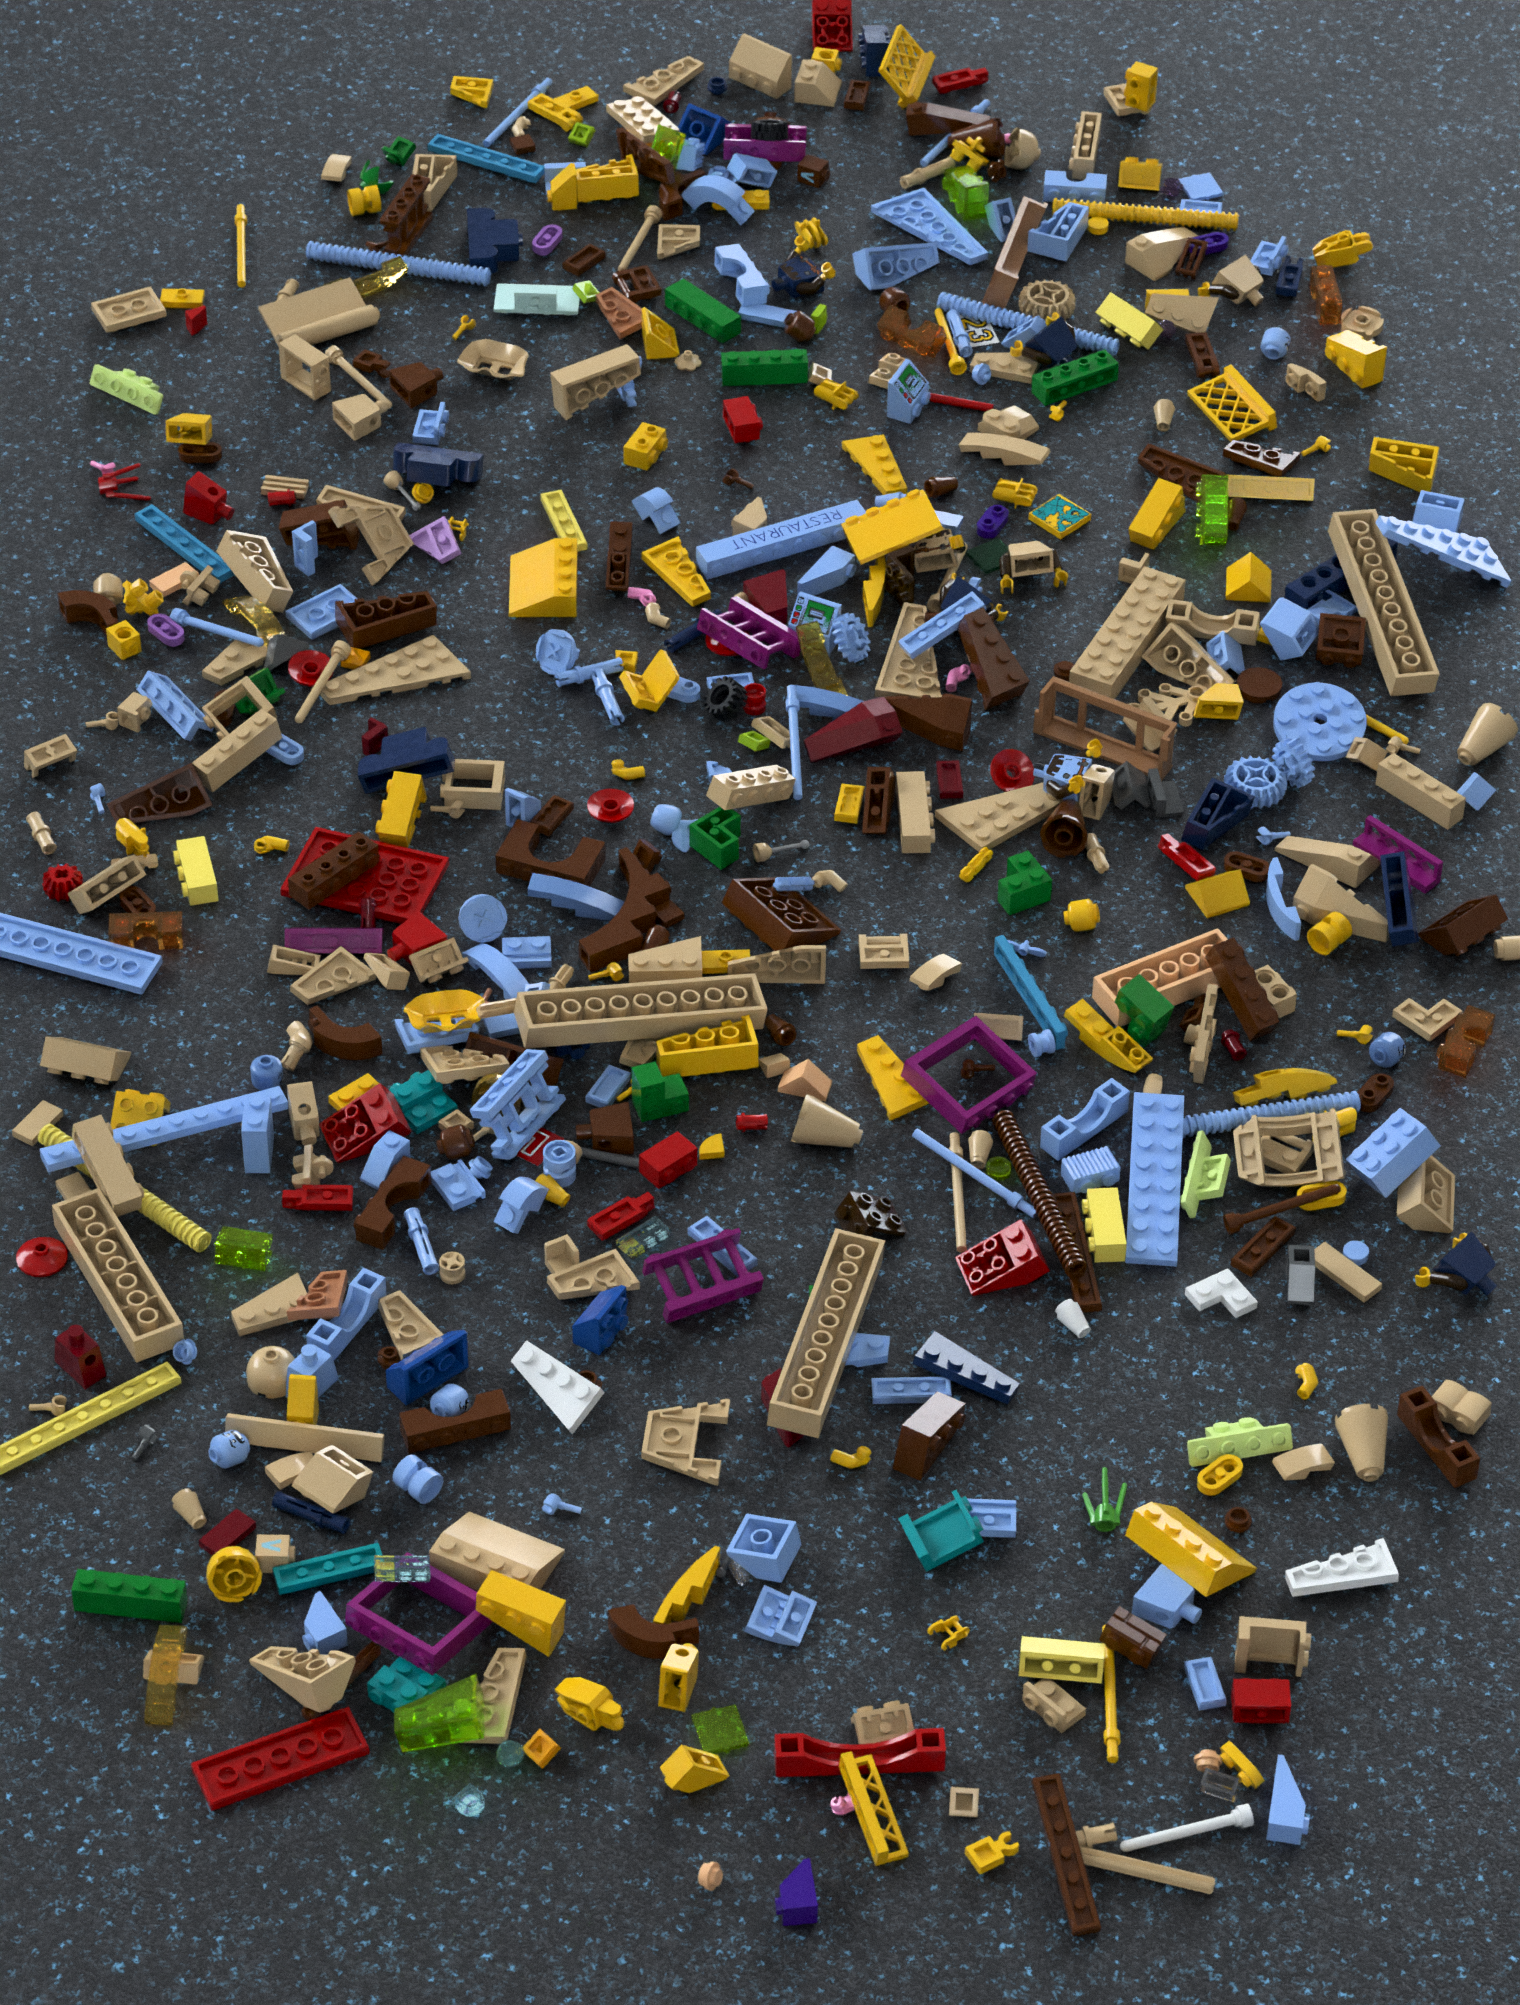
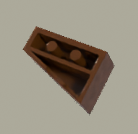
M344 499L283 511L278 528L286 545L293 546L292 531L310 521H314L316 523L318 545H328V548L334 549L336 546H347L349 550L357 549L360 531L355 522L337 528L328 511L334 506H339V508L348 507Z
M938 1391L902 1424L892 1469L921 1481L957 1429L963 1426L966 1415L963 1414L965 1403Z

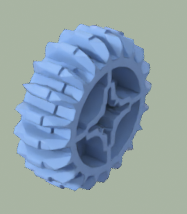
M1260 755L1258 758L1249 756L1248 759L1241 757L1239 761H1233V764L1228 766L1226 775H1224V783L1255 796L1251 810L1253 807L1262 809L1263 806L1270 808L1271 804H1278V801L1283 799L1285 790H1287V776L1281 770L1282 766H1276L1275 761L1270 762L1269 758L1261 759Z

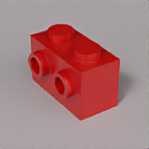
M744 396L723 400V419L734 443L760 439V430L763 429L762 419L757 416L756 406L751 404L749 397Z
M678 1131L639 1155V1173L658 1189L672 1183L676 1178L697 1166V1147Z
M1233 1679L1231 1693L1233 1723H1289L1291 1712L1289 1679Z

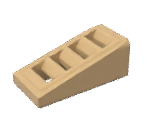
M273 945L267 973L304 975L320 963L321 955Z
M364 954L363 958L386 989H406L410 976L409 971L385 954Z

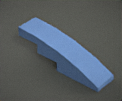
M795 685L800 707L809 708L810 715L832 717L833 721L856 705L864 702L833 691Z
M532 873L527 889L528 896L551 899V906L575 909V916L611 921L624 904V901L581 883Z

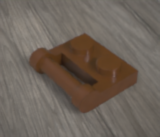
M647 265L617 271L612 275L614 284L618 285L623 295L634 303L639 300L661 296V287ZM625 280L631 281L635 291L630 290Z

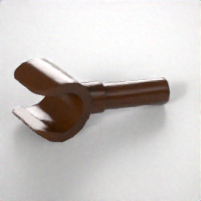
M388 240L381 243L366 242V246L369 247L368 250L370 252L375 250L377 253L388 244Z
M736 469L728 470L723 478V482L726 485H732L736 482L751 490L754 487L753 484L739 477Z
M966 1059L962 1064L961 1077L970 1079L974 1077L975 1072L994 1071L995 1065L975 1064L971 1059Z

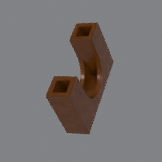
M517 819L495 855L496 873L529 882L532 873L566 879L590 887L606 860V845L603 841L583 836L574 853L567 859L558 862L542 861L532 855L540 842L539 825Z

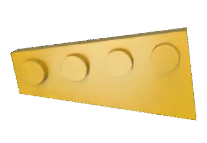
M879 1035L857 1044V1052L867 1073L872 1078V1084L880 1095V1101L882 1106H885L890 1121L929 1104L901 1077L904 1063Z

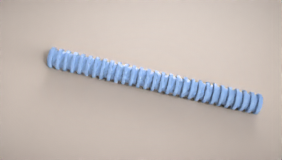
M309 241L306 247V257L308 260L313 258L314 261L319 259L323 262L326 260L327 263L332 261L334 264L338 262V264L342 265L344 263L347 266L351 264V266L370 267V269L376 268V270L382 269L383 271L388 269L389 272L394 270L395 273H399L401 271L402 274L406 272L408 275L413 273L415 276H418L420 274L421 277L426 275L427 278L432 276L436 279L439 277L440 280L445 278L446 281L451 279L455 282L458 280L460 283L464 281L466 284L469 282L473 285L477 283L479 286L483 284L486 287L491 279V270L487 267L484 269L481 266L477 268V266L458 265V263L452 264L445 261L440 263L439 260L433 262L432 259L427 261L426 258L421 260L420 257H416L414 259L413 256L409 258L407 255L402 257L401 254L395 256L394 253L389 255L388 252L383 254V252L379 251L377 253L375 250L370 252L368 249L364 251V249L360 248L358 250L355 247L351 249V247L345 248V246L339 247L338 245H326V243L320 244L319 242L314 244L313 241Z
M942 292L937 300V308L944 310V312L956 310L963 317L968 316L969 319L974 317V320L978 321L980 319L981 322L986 321L988 324L993 323L995 326L999 324V327L1005 326L1006 329L1011 327V330L1032 319L1031 315L1026 316L1024 313L1020 315L1019 312L1014 313L1013 310L1008 312L1006 308L1002 310L1001 307L995 308L994 305L989 306L987 303L983 305L982 302L977 303L976 300L971 302L969 298L965 300L964 297L959 298V296H953L950 293L947 295L946 292ZM1074 327L1076 343L1080 349L1085 348L1087 351L1091 349L1092 352L1105 349L1112 357H1115L1118 353L1119 339L1115 338L1113 340L1112 337L1107 338L1105 335L1100 336L1098 333L1094 335L1093 332L1088 333L1087 330L1082 332L1080 328L1076 330Z
M1351 1091V1094L1344 1092L1343 1095L1336 1093V1096L1329 1094L1328 1097L1322 1095L1321 1098L1314 1096L1313 1099L1311 1097L1306 1098V1100L1301 1098L1298 1101L1294 1099L1290 1103L1289 1101H1284L1283 1104L1276 1102L1275 1105L1269 1103L1268 1106L1261 1104L1260 1107L1254 1105L1253 1108L1246 1106L1245 1109L1243 1107H1239L1238 1110L1233 1108L1230 1111L1226 1109L1222 1113L1221 1111H1216L1215 1114L1208 1112V1115L1201 1113L1200 1116L1193 1114V1117L1186 1115L1183 1118V1138L1186 1135L1188 1137H1193L1194 1134L1197 1136V1132L1201 1130L1204 1131L1205 1135H1208L1209 1132L1215 1134L1216 1131L1222 1133L1224 1130L1229 1132L1231 1129L1235 1130L1241 1124L1242 1126L1252 1119V1115H1257V1117H1285L1312 1112L1319 1114L1324 1113L1325 1110L1329 1112L1332 1108H1335L1337 1112L1349 1107L1354 1108L1358 1113L1361 1108L1360 1097L1356 1091Z

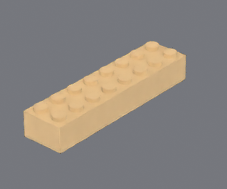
M1144 566L1070 670L1069 682L1116 699L1143 660L1142 655L1166 627L1169 600L1184 601L1186 580Z
M96 1188L53 1204L52 1211L55 1228L135 1362L143 1361L173 1349L178 1341L184 1339L182 1322L101 1189Z

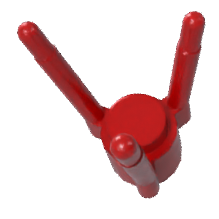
M140 463L103 474V477H98L100 494H106V498L151 500L150 496L114 492L118 490L117 484L139 480L137 476L116 479L115 476L139 468L141 466Z

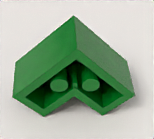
M718 807L689 825V846L722 870L739 859L738 837L741 836V815L733 809L724 810Z
M1029 851L1008 857L1007 875L998 882L997 901L1008 915L1051 900L1052 879Z
M1140 974L1119 989L1114 1002L1121 1012L1126 1013L1131 1018L1127 1032L1143 1047H1146L1165 1031L1174 1006Z
M656 1062L632 1067V1103L641 1122L689 1111V1093L679 1073L662 1077Z

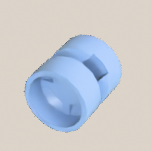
M554 1140L546 1144L543 1149V1173L551 1175L562 1188L571 1185L576 1179V1149L570 1142L565 1140Z
M409 1455L402 1459L392 1476L393 1482L402 1490H408L409 1495L420 1504H426L433 1500L443 1485V1477L433 1468L427 1467V1464L416 1455Z

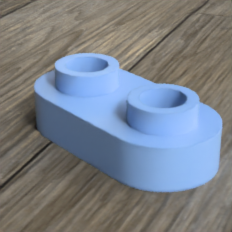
M679 677L677 684L667 697L685 703H692L700 698V686L694 681Z
M281 734L282 739L266 750L268 754L288 765L299 764L304 759L303 747Z

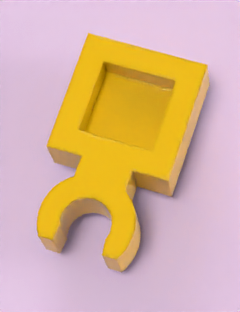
M1008 1831L1002 1833L995 1842L988 1836L965 1847V1855L977 1872L982 1874L1003 1864L1005 1856L1017 1854L1019 1844L1018 1842L1012 1845L1005 1844L1011 1841V1833Z

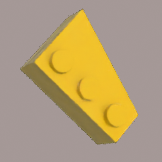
M632 154L627 155L626 159L622 161L609 160V164L599 167L598 164L576 169L578 202L588 203L592 200L607 201L613 198L639 196L638 172Z
M1158 478L1128 528L1131 542L1153 550L1162 542L1163 538L1186 512L1182 486Z
M491 1570L477 1592L476 1611L550 1657L564 1632L566 1600Z

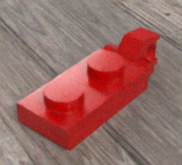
M968 67L933 76L932 84L939 94L948 93L988 82V71L985 67L971 70Z
M1168 833L1161 835L1158 848L1193 879L1199 881L1214 876L1216 867L1186 842L1179 843Z
M302 1184V1188L296 1190H283L282 1207L297 1210L353 1211V1186Z
M649 1192L636 1199L627 1196L588 1218L587 1226L604 1241L644 1218L649 1211L655 1208L654 1197Z

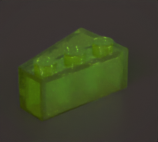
M969 165L945 169V178H942L943 189L947 190L950 201L955 204L957 214L960 213L963 221L987 217L984 206L988 204L989 183L987 181L982 182L983 178L976 176L977 172Z
M1202 474L1201 481L1196 482V496H1199V503H1196V516H1199V523H1196L1195 537H1199V545H1226L1228 538V475Z
M476 1674L394 1709V1732L402 1752L485 1739L483 1692Z

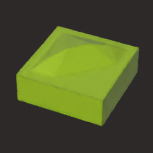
M576 122L568 140L570 143L588 147L595 133V128Z
M589 280L575 283L572 287V290L583 303L596 301V294L600 293Z
M819 304L811 315V318L815 321V334H819L826 324L827 305Z
M753 730L740 734L738 742L753 751H760L769 748L771 740Z

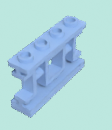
M526 1049L470 1109L473 1118L481 1119L479 1122L480 1126L492 1127L497 1137V1140L490 1146L493 1150L491 1153L493 1158L505 1160L514 1158L517 1152L531 1140L532 1136L545 1125L551 1115L566 1100L564 1094H558V1086L547 1085L542 1076V1073L548 1067L546 1061L549 1059L545 1050ZM521 1097L525 1109L518 1115L513 1104Z

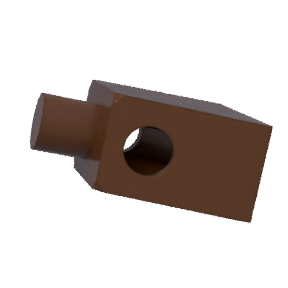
M422 362L389 370L390 388L410 409L437 394V381L444 378L443 372L439 367L429 370Z
M629 1102L591 1109L589 1111V1124L575 1125L576 1139H591L592 1149L616 1154H634V1136Z

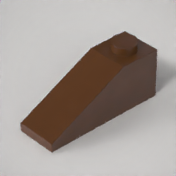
M867 767L863 834L887 833L896 784V776L891 767Z

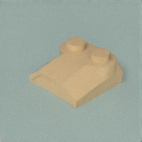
M1015 405L1000 411L997 409L988 410L983 414V421L978 423V431L981 433L1005 435L1023 440L1039 430V425L1032 415Z

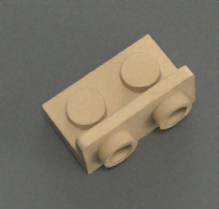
M1042 1678L1035 1685L1027 1681L1023 1685L1022 1700L1030 1710L1036 1711L1049 1726L1055 1727L1060 1733L1066 1731L1086 1714V1708L1051 1679Z
M891 1701L883 1704L884 1708L873 1710V1706H865L856 1709L857 1713L852 1715L851 1722L855 1725L858 1743L882 1742L914 1730L909 1704Z

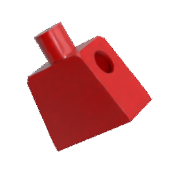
M200 471L186 482L184 514L208 524H214L221 517L230 520L235 509L226 504L227 491Z
M418 911L393 931V947L387 950V955L395 962L404 958L412 965L409 959L411 954L446 941L448 938L442 930Z

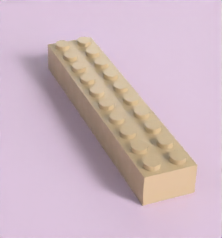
M1376 509L1334 512L1328 533L1360 617L1366 618L1365 630L1390 696L1434 692L1440 673L1389 542L1375 523L1378 519Z
M755 973L517 992L514 1015L525 1049L671 1037L685 1032L692 1035L699 1028L707 1026L709 1029L720 1027L721 1022L731 1020L732 1023L741 1021V1016L748 1014L750 1015L754 1030L763 1029L767 1013V1006Z
M835 1228L769 1404L768 1426L819 1438L882 1265L885 1240Z

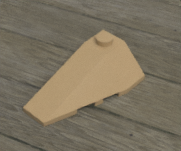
M1170 622L1142 655L1156 671L1190 686H1201L1206 691L1216 683L1234 684L1236 682L1189 633L1173 622Z
M1311 864L1294 895L1293 906L1296 907L1299 918L1316 925L1329 913L1339 912L1349 920L1353 935L1387 942L1389 938L1387 919L1369 904L1363 905L1354 897L1356 893L1351 889L1346 891L1337 883L1338 878L1333 874Z
M800 945L728 962V975L755 973L758 983L825 984L826 945Z
M273 1646L249 1659L253 1667L303 1706L317 1712L331 1709L333 1704L342 1699L356 1662L354 1656L337 1650H331L328 1653L329 1655L320 1654L318 1649H310L308 1652L298 1653L297 1648Z

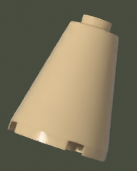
M1484 703L1477 710L1457 750L1458 758L1463 764L1474 766L1515 738V735L1518 733L1517 724L1509 713L1504 715L1499 711L1501 709L1500 706Z
M806 1094L791 1141L802 1144L853 1148L854 1143L859 1145L863 1130L859 1129L860 1124L814 1096Z
M1359 1404L1345 1408L1341 1411L1342 1416L1339 1418L1337 1415L1335 1416L1337 1431L1357 1476L1367 1482L1375 1481L1384 1473L1388 1426L1387 1410L1379 1405L1378 1409H1372L1370 1404Z

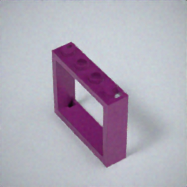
M977 1016L969 1019L905 1060L901 1077L961 1134L972 1127L977 1128L981 1121L987 1117H994L1004 1106H1011L1021 1095H1027L1029 1090L1035 1086L1034 1081L1037 1075L1020 1056ZM975 1039L1016 1079L966 1111L926 1070Z
M407 1552L394 1563L396 1581H376L375 1579L346 1604L345 1625L433 1675L493 1621L476 1611L477 1592ZM412 1564H428V1568H412ZM396 1570H428L429 1581L406 1582L466 1616L460 1624L433 1647L369 1610L402 1582L397 1581Z

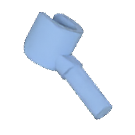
M99 783L90 787V797L93 801L95 800L99 814H103L104 808L101 797H104L106 793L103 785Z
M1262 826L1258 829L1261 835L1256 836V838L1263 845H1268L1273 839L1290 836V832H1270L1266 827Z
M553 1493L546 1497L542 1510L550 1515L554 1514L557 1508L578 1514L582 1510L581 1507L562 1502L561 1498Z

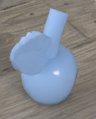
M668 804L657 805L650 820L651 826L661 834L671 836L675 847L681 852L686 853L691 847L689 846V825L698 819L681 820L682 812L678 807Z

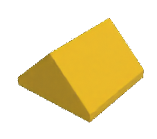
M644 307L642 309V337L646 358L659 359L679 356L675 329Z
M1252 552L1228 566L1226 571V600L1271 603L1272 570Z
M1241 869L1225 872L1185 885V889L1206 918L1250 905Z

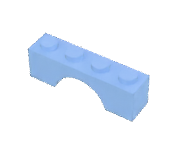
M739 244L715 247L714 266L721 276L737 278L736 297L741 305L744 307L767 303V295L770 293L769 284L765 282L761 272H758L746 251Z
M1113 1078L1109 1079L1094 1090L1090 1101L1078 1115L1069 1120L1058 1115L1041 1127L1040 1148L1059 1161L1126 1114L1129 1107L1130 1091Z
M363 1268L349 1284L340 1316H336L330 1321L320 1318L306 1335L307 1344L315 1345L329 1353L334 1361L376 1312L379 1299L386 1296L385 1277Z

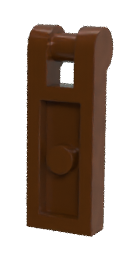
M1207 332L1186 334L1185 342L1196 368L1197 377L1201 378L1209 374L1219 376V363Z

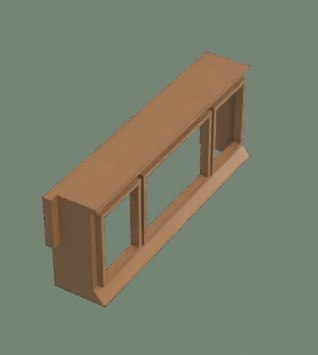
M1023 196L994 268L995 271L982 301L983 305L987 303L989 306L994 305L995 308L1001 307L1002 310L1006 307L1019 278L1018 273L1027 253L1028 231L1032 228H1038L1048 203L1044 202V204H1041Z
M1053 676L1040 692L1039 710L1036 709L1034 713L1033 732L1081 751L1088 749L1087 744L1091 740L1098 739L1103 746L1099 758L1117 765H1122L1128 761L1146 776H1148V769L1158 768L1162 781L1173 767L1174 732L1178 723ZM1056 691L1079 699L1077 724L1055 715ZM1087 703L1137 721L1135 746L1085 727ZM1145 725L1165 732L1161 737L1159 755L1143 749Z

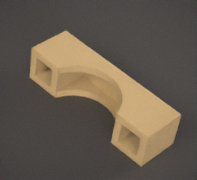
M1170 599L1166 614V627L1170 622L1180 625L1192 637L1212 639L1224 631L1239 644L1255 646L1259 632L1260 612L1236 609L1230 615L1214 616L1200 611L1192 602Z

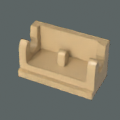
M66 734L25 750L24 767L27 771L32 770L31 774L34 778L38 776L39 769L69 757L70 762L75 761L77 749Z

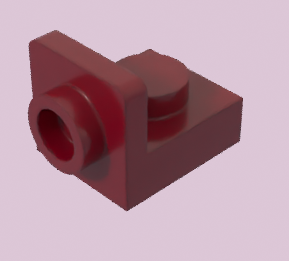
M372 717L368 719V731L361 736L363 754L366 756L380 751L382 739L388 736V726Z

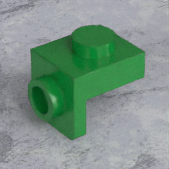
M397 136L390 148L383 146L381 150L389 163H397L404 166L416 149V145L405 138Z

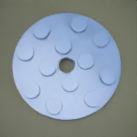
M1320 682L1303 684L1285 693L1276 705L1273 718V727L1278 740H1285L1288 737L1291 740L1296 739L1298 745L1303 744L1304 751H1309L1308 757L1312 758L1313 761H1333L1345 757L1354 738H1363L1367 724L1365 710L1353 694L1341 687ZM1318 718L1326 721V723L1318 724L1314 721Z

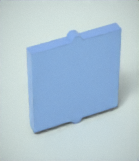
M1210 173L1193 174L1190 177L1178 179L1179 184L1190 200L1201 201L1223 196V191Z

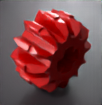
M57 863L55 868L49 867L48 872L43 873L42 885L45 894L49 896V899L56 898L58 902L64 899L68 902L70 898L68 893L83 884L81 871H78L76 866L70 867L68 863L64 866H60Z

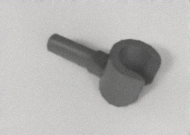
M144 1425L139 1430L138 1437L142 1441L131 1457L134 1461L138 1460L148 1445H154L157 1441L155 1430L149 1425Z

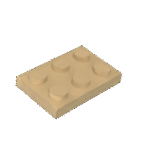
M151 286L91 303L92 311L106 333L166 317V309Z

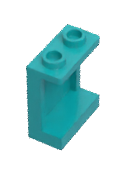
M957 1490L952 1491L953 1501L913 1522L908 1514L898 1518L926 1572L984 1542L979 1533L984 1530L977 1516L971 1518L969 1512L973 1509L967 1497L961 1498Z

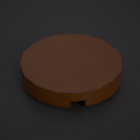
M1261 667L1249 668L1242 671L1237 679L1242 698L1250 702L1266 703V700L1272 699L1273 701L1281 695L1283 684L1281 677L1270 669Z

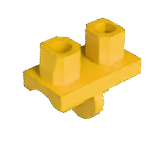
M968 137L966 142L971 146L962 140L957 141L956 139L952 143L954 149L950 157L957 162H961L965 155L970 157L971 159L965 167L972 173H976L982 166H987L989 163L987 158L977 152L978 150L983 153L986 149L981 145L983 141L981 137H977L975 140Z
M140 578L133 583L126 580L122 584L125 588L123 603L126 604V613L133 615L136 612L139 614L145 612L149 616L158 614V607L164 602L161 592L153 590L148 595L146 593L148 585Z

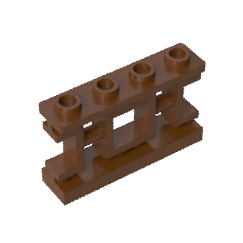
M411 174L380 218V224L385 225L383 231L388 232V244L384 248L383 254L385 252H388L389 255L394 253L395 256L401 254L402 257L408 255L432 221V212L427 211L428 204H424L423 195L430 184V178Z

